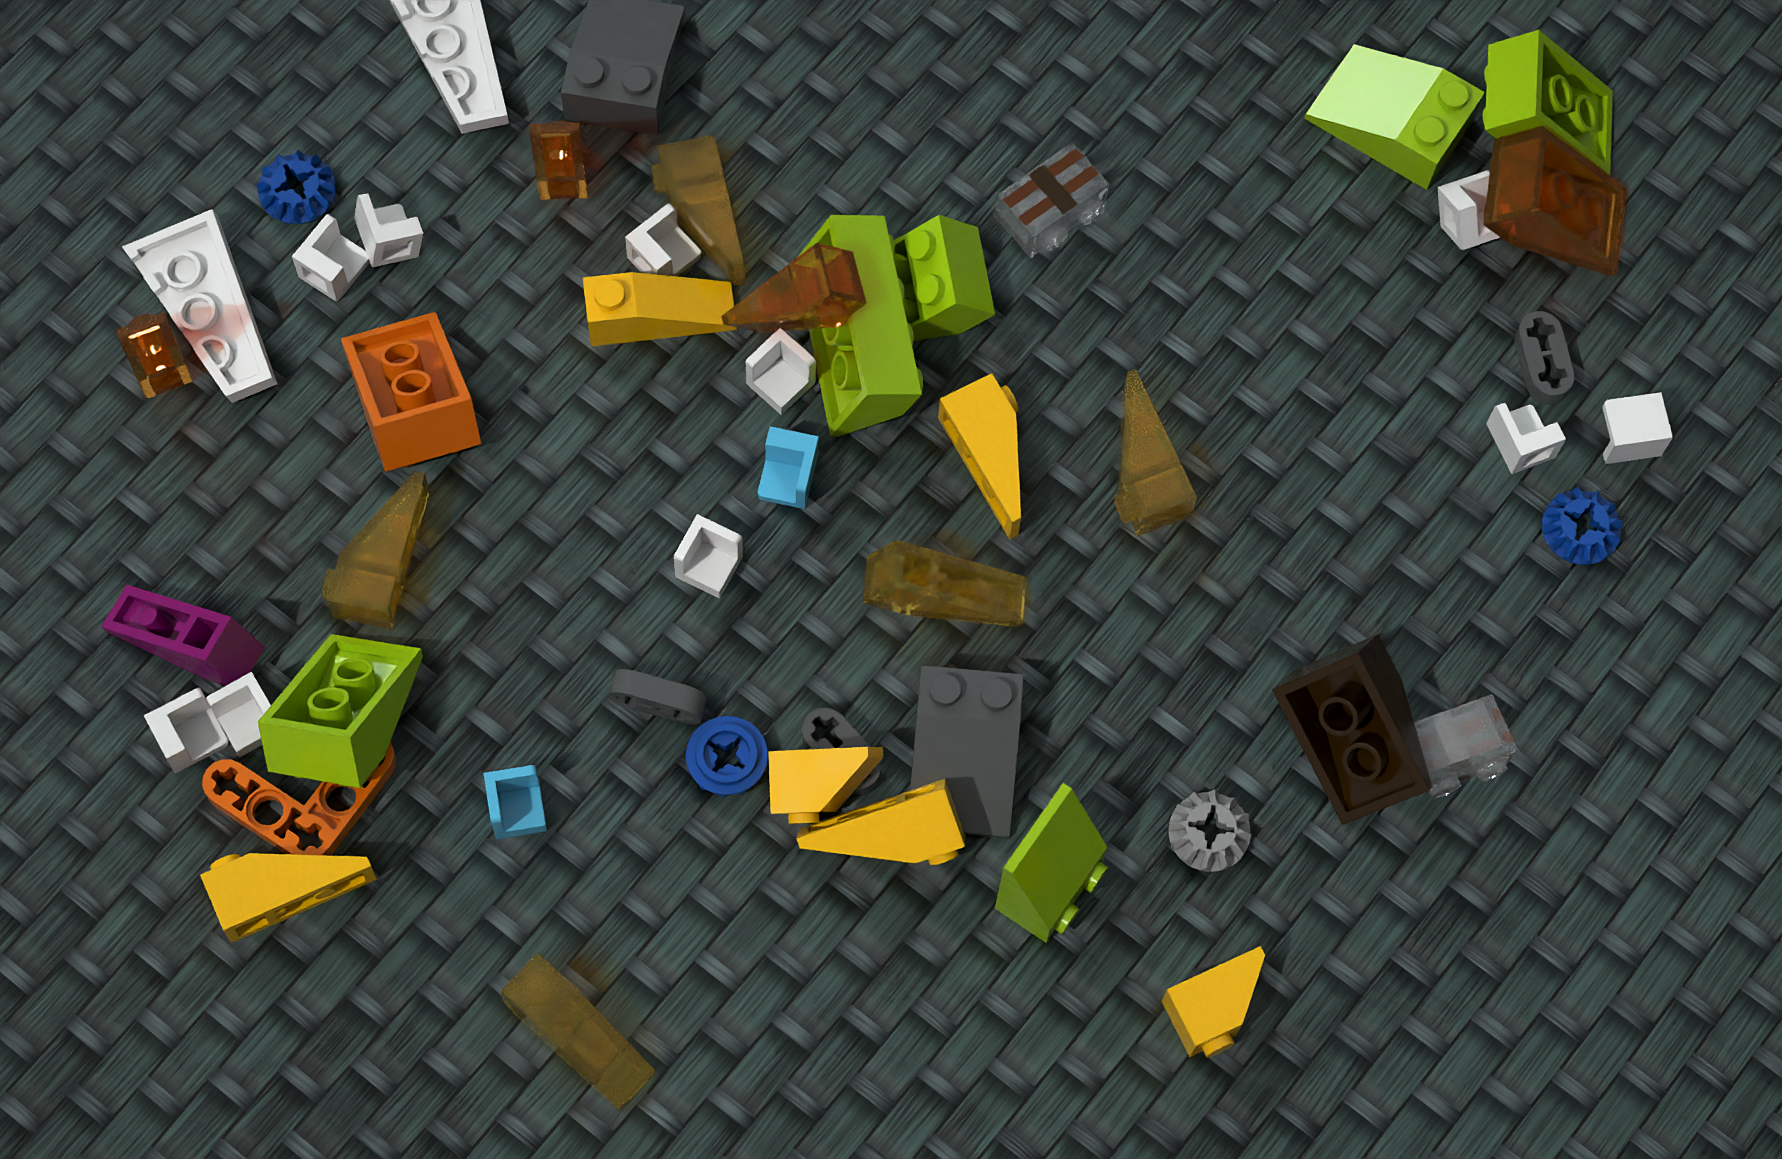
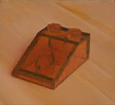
M1543 126L1494 139L1492 160L1489 166L1490 175L1486 205L1484 207L1483 225L1512 246L1608 276L1617 274L1627 188Z

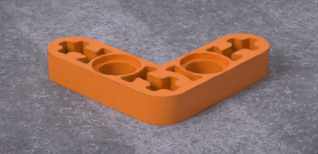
M390 742L383 758L384 762L380 766L378 765L365 781L369 783L365 788L362 786L361 788L341 786L322 781L305 805H302L241 763L231 759H222L210 765L203 775L202 787L208 800L217 809L283 853L332 856L393 774L396 768L397 757ZM233 775H236L235 781L238 787L249 795L245 804H243L239 796L229 790L224 791L220 796V789L216 783L220 777L229 780ZM348 787L356 793V800L351 808L345 811H334L327 805V798L335 788ZM267 800H275L283 806L281 818L272 825H262L255 820L257 807ZM244 805L243 810L239 811L238 809ZM296 814L299 815V817L294 820V816ZM293 820L297 828L308 835H312L316 830H319L318 836L322 845L318 849L314 846H309L305 851H302L303 844L300 838L288 830ZM286 832L285 838H280Z

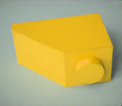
M883 747L768 751L771 814H788V824L819 823V812H836L883 759Z
M1261 946L1166 990L1161 1002L1189 1057L1204 1051L1206 1057L1209 1058L1229 1049L1235 1044L1232 1037L1237 1035L1243 1024L1265 958Z

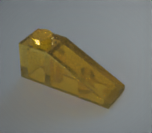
M710 135L658 145L659 164L650 165L655 193L665 192L667 204L670 203L676 209L679 223L734 286L745 285L744 261L715 136Z
M1135 369L1126 373L1122 391L1118 495L1114 497L1122 521L1125 524L1131 522L1137 536L1192 516L1197 496Z
M415 471L339 554L335 570L328 569L323 582L322 597L327 599L334 618L392 630L430 493L425 473Z
M896 540L867 555L862 603L910 616L1018 627L1023 624L1027 577Z
M539 953L501 990L505 1005L618 1111L656 1073L654 1068L578 989Z

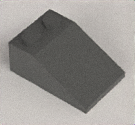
M589 0L570 50L561 89L564 120L658 135L685 15V6L651 0Z
M921 665L910 790L946 779L966 836L1009 839L1024 674Z

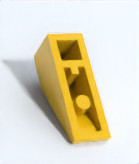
M636 272L583 277L591 347L737 330L731 282Z
M991 373L940 398L938 419L1010 540L1018 536L1021 522L1016 413L1019 409L1011 390L1006 385L1000 387Z
M942 779L819 821V823L801 827L796 839L800 849L908 863H919L928 859L930 865H937L952 860L959 855L957 849L965 847L966 835L946 779Z
M249 853L240 857L239 854H232L218 859L211 864V870L200 874L222 929L231 943L377 880L368 858L360 856Z

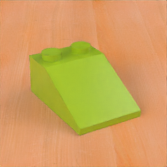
M1540 30L1489 44L1488 65L1484 70L1487 84L1486 107L1482 115L1485 131L1512 151L1599 177L1609 176L1611 170L1613 90Z
M1354 44L1307 111L1304 119L1427 190L1474 121L1485 92L1444 68Z
M330 634L258 720L268 772L361 788L386 754L423 658L422 649Z
M1063 783L1003 867L995 904L996 910L1045 943H1047L1055 930L1062 935L1066 932L1080 910L1073 905L1083 889L1092 893L1108 870V867L1102 863L1108 847L1073 789Z

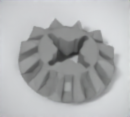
M1216 790L1203 793L1193 792L1188 798L1177 804L1171 816L1168 831L1171 846L1177 856L1190 867L1206 872L1222 871L1236 864L1245 854L1252 835L1248 813L1242 810L1235 797L1229 798L1219 794ZM1210 812H1213L1214 819H1216V827L1224 829L1226 833L1217 834L1210 849H1207L1205 833L1197 830L1195 826L1204 825Z

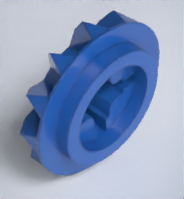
M297 149L292 155L282 156L277 154L272 164L268 167L263 166L262 176L259 183H257L260 203L271 217L288 224H302L317 219L328 210L335 197L336 183L331 168L322 162L317 154L314 156L305 155ZM291 174L292 177H296L299 182L305 181L303 183L305 199L302 200L300 194H296L293 189L285 191L289 188L288 175Z
M1578 486L1572 491L1563 494L1559 492L1549 503L1542 518V532L1546 543L1557 556L1570 563L1589 565L1603 561L1614 552L1620 542L1623 521L1619 520L1615 503H1609L1602 498L1599 490L1594 492L1582 491ZM1586 511L1590 512L1589 517L1591 520L1589 525L1596 529V531L1588 529L1577 541L1575 540L1577 524L1570 519L1578 520L1582 514L1585 515Z
M721 716L710 719L700 725L689 739L686 748L688 772L702 790L716 793L721 798L733 794L743 795L754 784L760 783L768 764V749L765 739L753 724L744 719L733 716ZM740 742L736 752V760L740 763V767L727 764L723 769L719 768L715 772L718 756L712 747L726 752Z

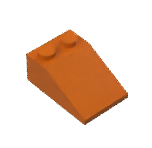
M436 312L341 338L368 426L385 472L408 467L415 463L449 453H457L463 449L481 444L471 396Z

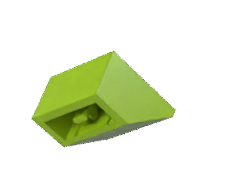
M937 215L894 240V262L897 277L901 279L904 286L903 305L907 323H910L913 329L914 341L961 334L995 315L978 227Z

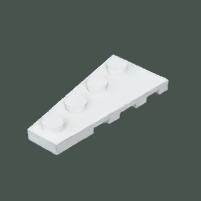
M389 0L461 133L509 124L481 1Z
M212 209L122 246L144 276L143 278L169 312L177 327L187 338L220 389L232 403L278 384L219 217Z

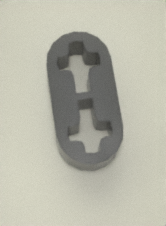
M1534 311L1527 314L1521 320L1514 336L1515 347L1530 396L1542 404L1554 405L1561 402L1568 395L1575 380L1574 369L1559 320L1545 311ZM1532 328H1538V332L1541 335L1548 334L1543 345V351H1541L1537 337H1528ZM1545 364L1548 365L1550 376L1553 379L1560 378L1556 388H1551L1548 381H1540L1546 369Z
M619 669L616 671L608 695L614 702L630 709L692 725L701 723L709 699L705 693L694 687L629 669Z
M818 708L810 712L804 719L802 741L806 750L834 748L825 738L820 739L818 742L814 740L816 737L815 726L818 724L825 729L831 725L836 727L834 729V740L840 746L838 748L870 747L844 716L834 709ZM881 762L867 776L868 779L863 780L851 795L863 796L872 792L877 787L881 777Z

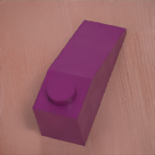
M130 585L125 586L101 626L107 633L203 679L224 686L250 673L265 649L257 639L230 616Z

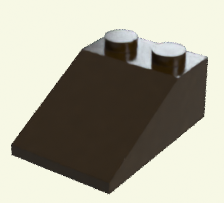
M1379 634L1293 670L1272 689L1342 825L1427 792L1432 788L1402 679Z

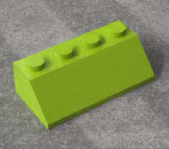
M830 215L795 260L830 437H839L902 416L922 395L923 376L915 363L912 348L914 341L913 329L906 320L903 305L904 286L901 279L897 277L894 262L895 243L893 237L888 234L885 216Z

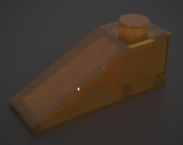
M568 121L529 124L540 200L588 198L587 143L584 124Z
M815 243L722 315L723 325L756 332H773L779 328L783 331L834 328L843 325L849 320V316L867 304L853 251Z
M165 311L156 315H140L132 319L128 325L116 329L118 338L146 399L193 381Z

